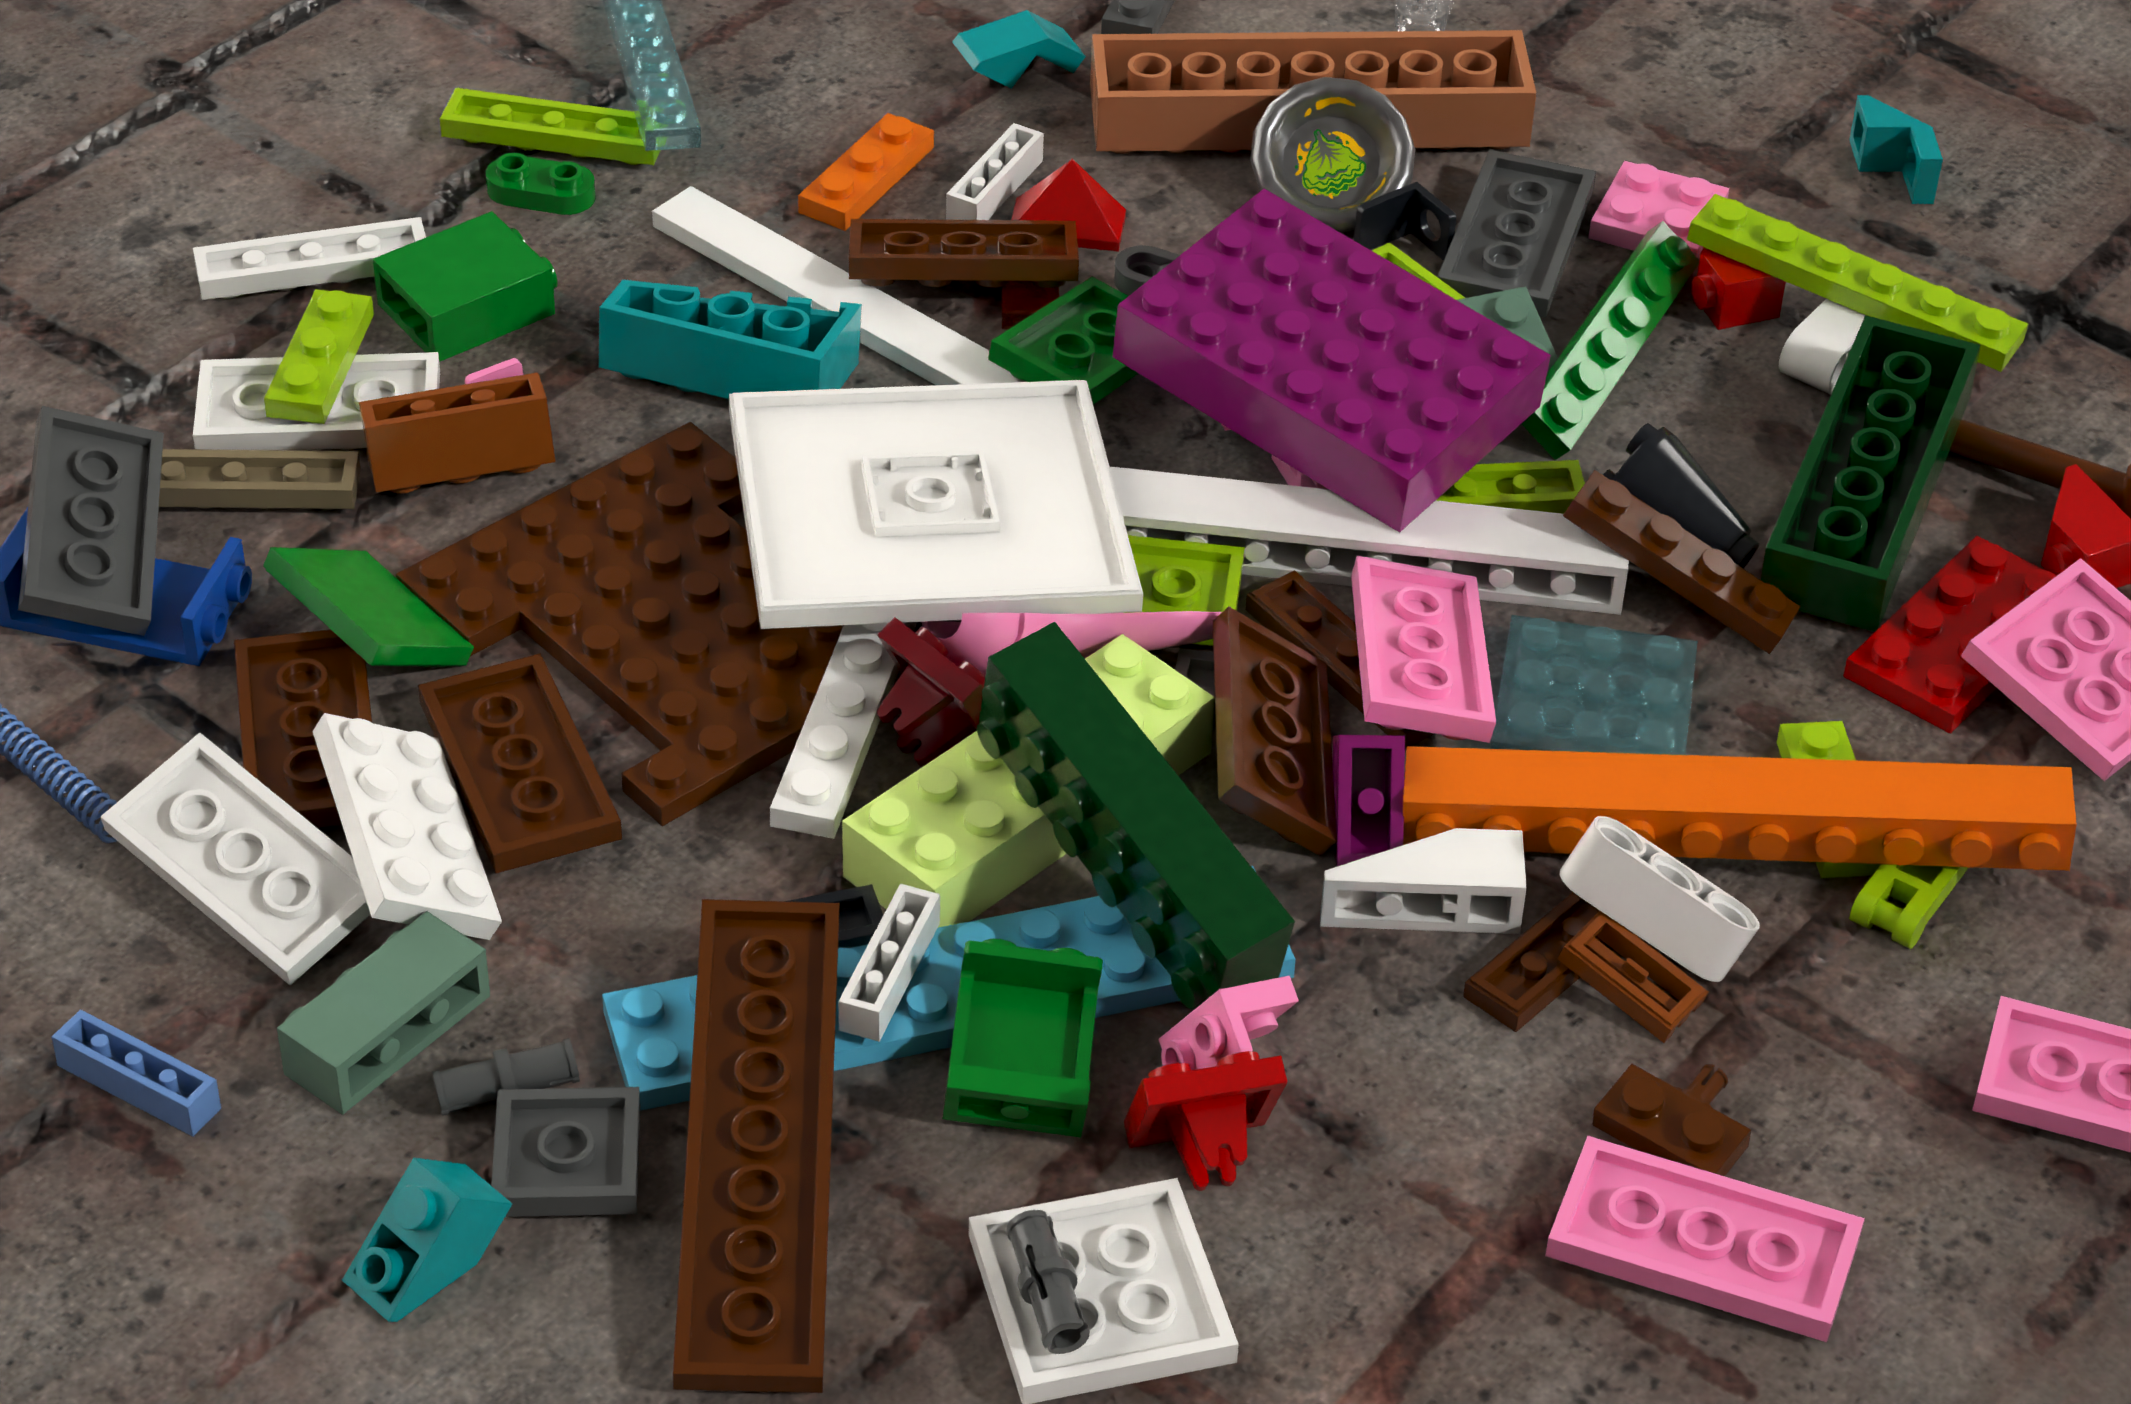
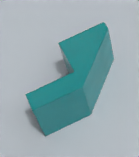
M1028 10L958 33L952 41L974 71L1011 89L1036 55L1072 73L1076 71L1086 57L1063 28Z
M1857 95L1849 141L1859 172L1902 171L1912 204H1934L1943 158L1933 127L1869 95Z

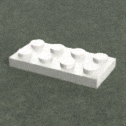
M438 352L356 355L325 424L266 417L264 397L283 357L201 360L193 429L195 449L353 450L366 448L359 402L439 389Z
M324 713L312 732L371 917L409 925L424 912L428 911L463 935L490 940L502 923L439 738L431 737L420 731L409 732L373 724L361 718L350 719Z
M198 733L101 816L104 829L108 834L290 986L370 915L353 857L201 733Z

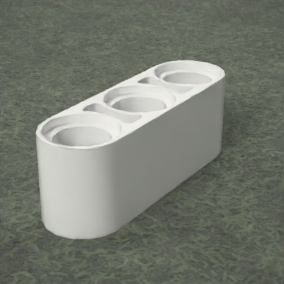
M1826 299L1790 334L1780 355V372L1831 395L1865 315Z
M1598 816L1593 820L1560 869L1559 875L1562 881L1576 895L1692 973L1712 982H1720L1724 979L1759 929V921L1756 916L1740 901L1626 825L1607 816Z

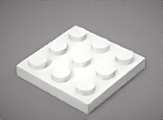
M1178 1178L969 1217L970 1242L1022 1404H1032L1237 1363L1239 1344ZM1043 1210L1046 1212L1047 1217L1050 1215L1062 1256L1070 1260L1078 1278L1074 1292L1084 1322L1088 1325L1090 1333L1084 1345L1069 1353L1053 1354L1049 1352L1048 1347L1044 1348L1041 1340L1042 1334L1033 1307L1024 1301L1017 1285L1021 1270L1012 1242L1008 1239L1006 1229L1011 1219L1025 1211Z

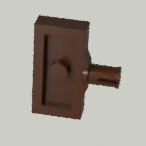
M1631 1064L1597 1104L1593 1113V1126L1635 1150L1721 1176H1725L1749 1147L1751 1129L1710 1106V1103L1728 1084V1077L1722 1069L1718 1068L1714 1073L1715 1065L1705 1064L1686 1089L1674 1087Z

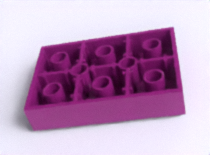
M1262 189L1118 304L1112 357L1400 533L1540 407L1551 355L1270 191Z

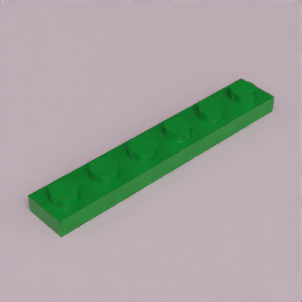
M1664 221L1646 233L1546 376L1540 407L1522 423L1523 427L1555 460L1573 448L1699 264V259L1690 250L1687 243L1678 237Z

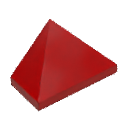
M1071 159L1016 198L1011 220L1076 221L1078 248L1119 252L1126 220V209L1075 160Z

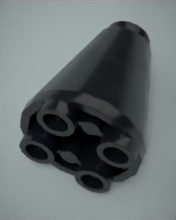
M1649 423L1641 427L1626 448V452L1631 456L1617 473L1609 469L1603 475L1610 480L1621 483L1632 495L1659 513L1672 517L1683 529L1710 547L1723 551L1734 563L1744 569L1760 545L1759 542L1750 536L1751 529L1677 436L1665 427L1657 430Z

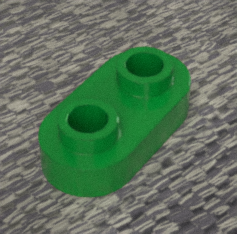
M507 153L491 162L486 168L488 196L494 202L501 205L561 215H572L589 209L596 199L593 173L575 162H558L527 157L520 153Z

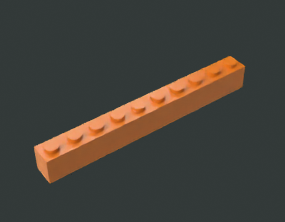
M1407 746L1403 794V845L1455 828L1523 831L1524 852L1571 854L1593 820L1598 816H1607L1626 825L1672 857L2070 871L2077 825L2072 767Z

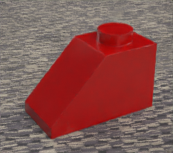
M1703 247L1700 253L1697 276L1693 278L1691 288L1696 306L1700 310H1704L1715 327L1721 330L1779 318L1786 282Z
M2077 464L2066 467L2041 566L2045 570L2059 575L2081 558L2115 588L2131 584V519Z

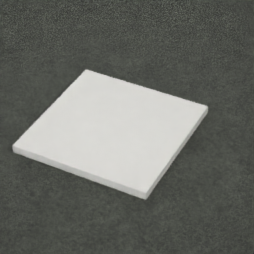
M1066 380L729 394V415L761 629L889 623L894 617L902 623L962 620V613L1102 614L1142 612L1143 591L1087 381Z

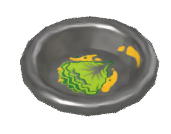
M1322 77L1295 84L1268 105L1253 131L1250 161L1260 191L1266 189L1338 232L1345 233L1355 230L1356 211L1359 205L1411 183L1415 146L1405 117L1386 95L1357 80Z

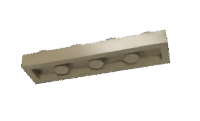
M163 449L159 507H198L204 509L213 507L354 509L361 472L359 451Z

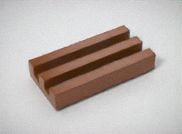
M1601 911L1563 947L1558 957L1561 963L1663 1043L1672 1036L1676 1027H1680L1687 1020L1692 1011L1695 1012L1702 1005L1709 992L1640 937ZM1596 936L1599 937L1602 941H1604V942H1605L1606 944H1608L1611 948H1613V949H1614L1615 951H1617L1620 955H1622V956L1626 959V961H1624L1622 958H1620L1617 954H1615L1613 951H1611L1608 947H1606L1603 943H1601V942H1600L1599 940H1597L1595 937H1596ZM1647 977H1650L1652 980H1654V981H1655L1657 984H1659L1662 988H1664V989H1665L1666 991H1668L1671 995H1673L1675 998H1677V999L1679 1000V1002L1675 1001V1000H1674L1673 998H1671L1668 994H1666L1664 991H1662V990H1661L1659 987H1657L1654 983H1652L1650 980H1648Z

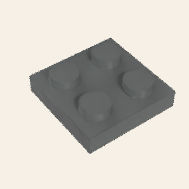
M639 1087L498 1090L491 1186L512 1203L505 1217L637 1214L641 1108Z

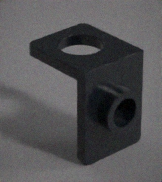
M1415 182L1359 205L1356 211L1354 241L1372 250L1412 234L1444 260L1455 235L1456 214L1421 184ZM1428 210L1433 212L1439 221L1441 228L1440 238L1436 237L1428 226Z

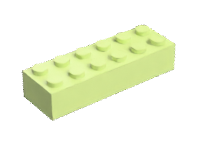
M1121 634L1085 658L1178 776L1211 753L1215 703L1213 695L1124 634ZM977 731L842 820L843 877L856 887L872 884L879 904L886 910L900 884L940 894V924L938 928L973 920L1066 855L1055 837L1053 824L1039 806L1033 808L1026 803L1016 786L1014 774L1001 758L994 759L987 753L980 742Z

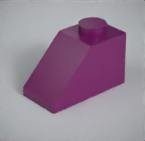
M1333 736L1332 768L1337 842L1335 843L1336 866L1403 845L1405 736Z

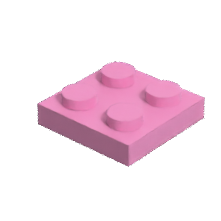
M1624 161L1591 219L1589 239L1634 251L1646 233L1664 221L1678 237L1687 243L1690 250L1699 259L1703 247L1687 240L1690 223L1714 194L1728 199L1730 188L1712 184L1702 178H1689L1658 170L1649 164H1635Z

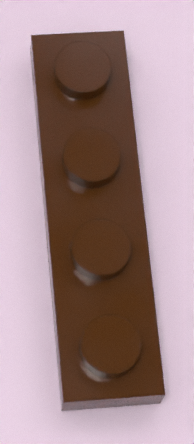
M1596 470L1590 475L1563 515V517L1768 654L1773 651L1782 639L1800 609V606L1788 599L1780 589L1771 584L1764 583L1734 563L1726 553L1710 547L1683 529L1675 519L1659 513L1632 495L1624 485L1608 479Z

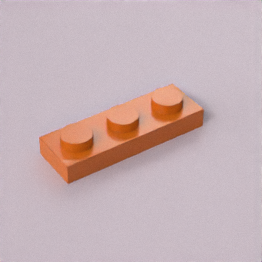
M887 113L798 195L799 213L846 231L850 227L851 219H859L934 148V130L911 122L907 118Z

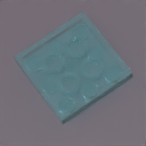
M1512 615L1496 709V725L1492 734L1490 749L1685 755L1698 641L1666 635L1659 636L1616 630L1608 627L1553 621L1545 618Z

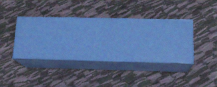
M81 1009L52 1036L57 1066L192 1137L221 1110L216 1079Z

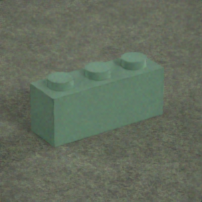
M428 911L424 912L404 929L394 932L385 944L358 965L345 970L335 983L305 1006L295 1009L286 1018L285 1022L277 1027L284 1075L342 1115L345 1114L490 997L486 949Z

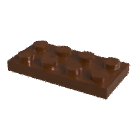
M851 219L849 279L861 280L865 285L887 286L893 284L895 280H918L924 286L941 287L952 283V280H975L976 284L984 287H1001L1007 285L1009 281H1032L1034 285L1039 287L1055 288L1063 286L1066 281H1078L1079 255L1076 221Z
M1228 606L1213 620L1218 800L1226 803L1233 811L1245 814L1276 831L1285 840L1297 843L1321 856L1337 842L1327 664Z
M331 629L234 640L243 768L315 827L342 825L312 731L324 713L350 719L361 718L372 723L366 661Z
M541 653L418 685L420 705L434 736L439 738L451 775L495 874L622 840L621 820Z

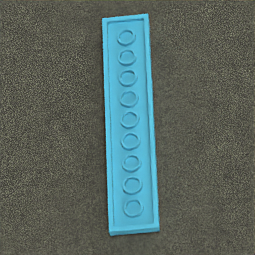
M1100 896L937 928L880 1042L839 1031L838 1001L868 944L852 948H838L834 1071L951 1048L966 941L982 942L988 939H1003L1014 943L1017 947L1047 951L1056 948H1072L1084 953L1086 956L1101 958L1103 964L1098 987L1095 1018L1180 1001L1174 991L1170 974L1156 957L1150 958L1142 952L1133 937L1131 924L1117 906L1109 907ZM1289 944L1279 977L1290 975V978H1294L1296 959ZM697 975L602 994L603 1012L625 1087H639L640 1111L690 1101Z

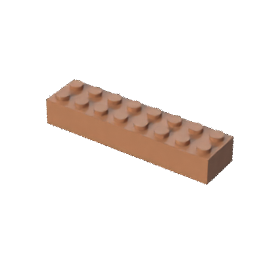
M1522 30L1092 34L1090 91L1096 151H1112L1120 154L1132 151L1182 153L1187 150H1221L1224 152L1251 150L1253 131L1268 105L1295 84L1322 77L1357 80L1386 95L1405 117L1415 148L1452 150L1459 147H1490L1493 149L1530 147L1536 89Z

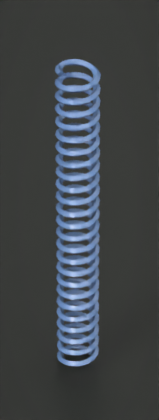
M0 704V723L3 722L0 726V754L13 763L17 769H20L32 782H35L47 795H50L54 801L59 802L63 808L67 809L71 815H74L79 822H82L101 841L106 843L116 842V839L107 837L109 834L103 831L104 826L101 819L99 824H95V820L108 811L109 805L113 806L117 803L116 800L110 799V796L107 793H103L100 787L94 786L93 781L87 779L84 773H79V770L71 766L68 760L63 759V756L56 753L53 747H49L46 741L40 740L37 734H34L30 728L25 727L22 721H18L15 715L10 714L8 709L2 708ZM22 753L21 757L17 758V755ZM38 765L36 771H33L32 768ZM46 772L44 777L40 778V774ZM53 779L52 783L48 784V781ZM61 785L59 791H56V787ZM69 791L67 797H64L63 794ZM77 798L75 804H71V800ZM85 804L83 810L79 811V807ZM92 812L91 817H87V814Z

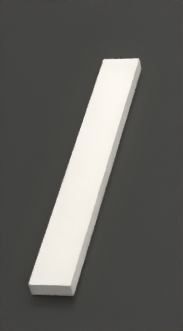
M692 186L652 211L653 227L786 302L788 296L812 299V309L839 312L841 302L862 304L860 343L934 385L1027 382L1017 379L1009 371L989 361L988 349L881 290L865 285L861 280L849 279V273Z

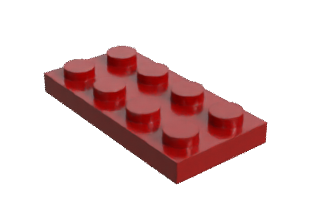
M1976 536L1847 658L1843 677L1951 734L1997 688L1961 657L1969 641L2057 575L2028 562L1997 544Z

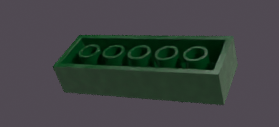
M1865 315L1765 548L1761 581L1780 589L1788 599L1800 606L1798 611L1873 632L1879 629L1970 400L1981 345Z
M1056 622L989 656L984 688L982 690L979 724L977 725V733L981 744L992 758H1001L1014 774L1016 786L1026 803L1033 808L1039 806L1053 824L1055 837L1065 853L1070 857L1078 856L1092 874L1094 887L1103 902L1109 907L1117 906L1131 924L1133 937L1142 952L1150 958L1156 957L1170 974L1172 986L1180 1001L1187 1008L1195 1009L1219 989L1279 978L1294 927V919Z

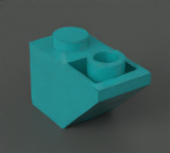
M413 1157L342 1281L387 1321L398 1322L478 1264L511 1208L512 1203L466 1164Z

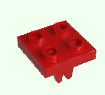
M1246 1051L1231 1054L1220 1059L1217 1062L1218 1066L1191 1070L1190 1065L1187 1063H1173L1150 1071L1148 1074L1149 1078L1142 1079L1124 1119L1129 1148L1173 1141L1196 1190L1203 1191L1206 1189L1209 1183L1207 1170H1217L1221 1183L1224 1186H1231L1236 1179V1166L1243 1165L1248 1156L1247 1128L1265 1125L1288 1083L1281 1055L1260 1059L1259 1053Z

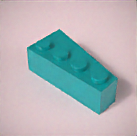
M622 280L599 307V368L620 372L625 377L632 379L644 378L673 385L685 392H702L729 399V394L742 392L841 389L859 364L862 304L841 302L839 312L812 309V299L788 296L787 306L754 303L752 301L753 293L730 290V293L720 294L710 299L700 298L698 287Z

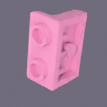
M1290 975L1219 989L1158 1039L1162 1048V1065L1187 1063L1190 1065L1191 1070L1218 1066L1217 1062L1228 1055L1253 1051L1250 1040L1278 1028L1276 1019L1299 1002Z

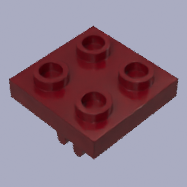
M894 617L877 636L902 675L877 709V715L883 723H888L896 715L901 714L893 725L900 736L897 740V745L902 753L906 754L911 752L917 745H921L914 753V759L920 767H923L962 739L977 731L985 676L966 660H963L958 666L946 657L949 654L946 647L926 628L920 627L916 632H913Z

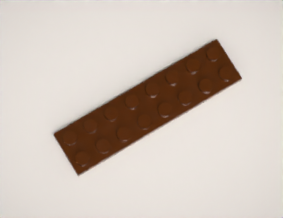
M702 899L673 1363V1390L823 1393L840 903Z

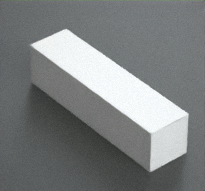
M1013 123L946 194V220H989L1042 163L1044 133Z
M904 884L899 885L838 1001L839 1031L880 1042L940 924V894Z

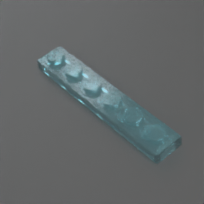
M603 0L645 150L700 148L701 127L662 1Z

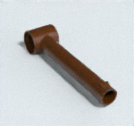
M1961 420L1949 450L1951 453L2058 489L2061 488L2066 467L2077 464L2131 519V464L2128 466L2127 472L2124 473L1988 427Z

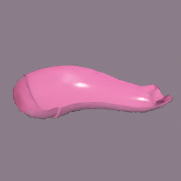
M1176 611L1102 614L962 613L961 622L925 621L922 622V627L930 631L946 647L949 652L946 657L958 666L963 660H966L986 676L989 656L1053 622H1056L1081 655L1087 658L1121 634H1124L1147 651L1213 639V620L1222 612Z

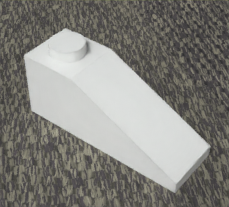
M1455 828L1325 870L1320 927L1520 934L1527 888L1523 831Z

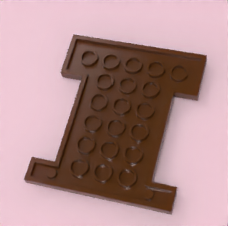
M692 422L686 423L396 573V578L474 646L471 656L513 633L523 630L654 744L660 752L621 773L622 789L629 798L661 826L668 824L793 752L844 626L761 629L747 531L731 518L743 511L736 458ZM922 622L917 623L914 632L922 627ZM900 671L898 672L895 683L902 675Z

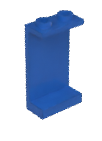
M28 507L0 547V626L195 666L201 665L213 643L218 644L223 639L230 615L238 602L243 603L247 599L252 584V571L249 566L245 565L242 539L230 537L210 569L155 558L151 622L145 635L142 636L18 610Z

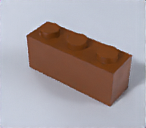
M538 372L359 402L369 466L376 493L383 491L408 493L417 490L421 485L442 481L467 483L478 479L483 474L507 470L513 473H526L537 469L542 464L556 462L547 397Z

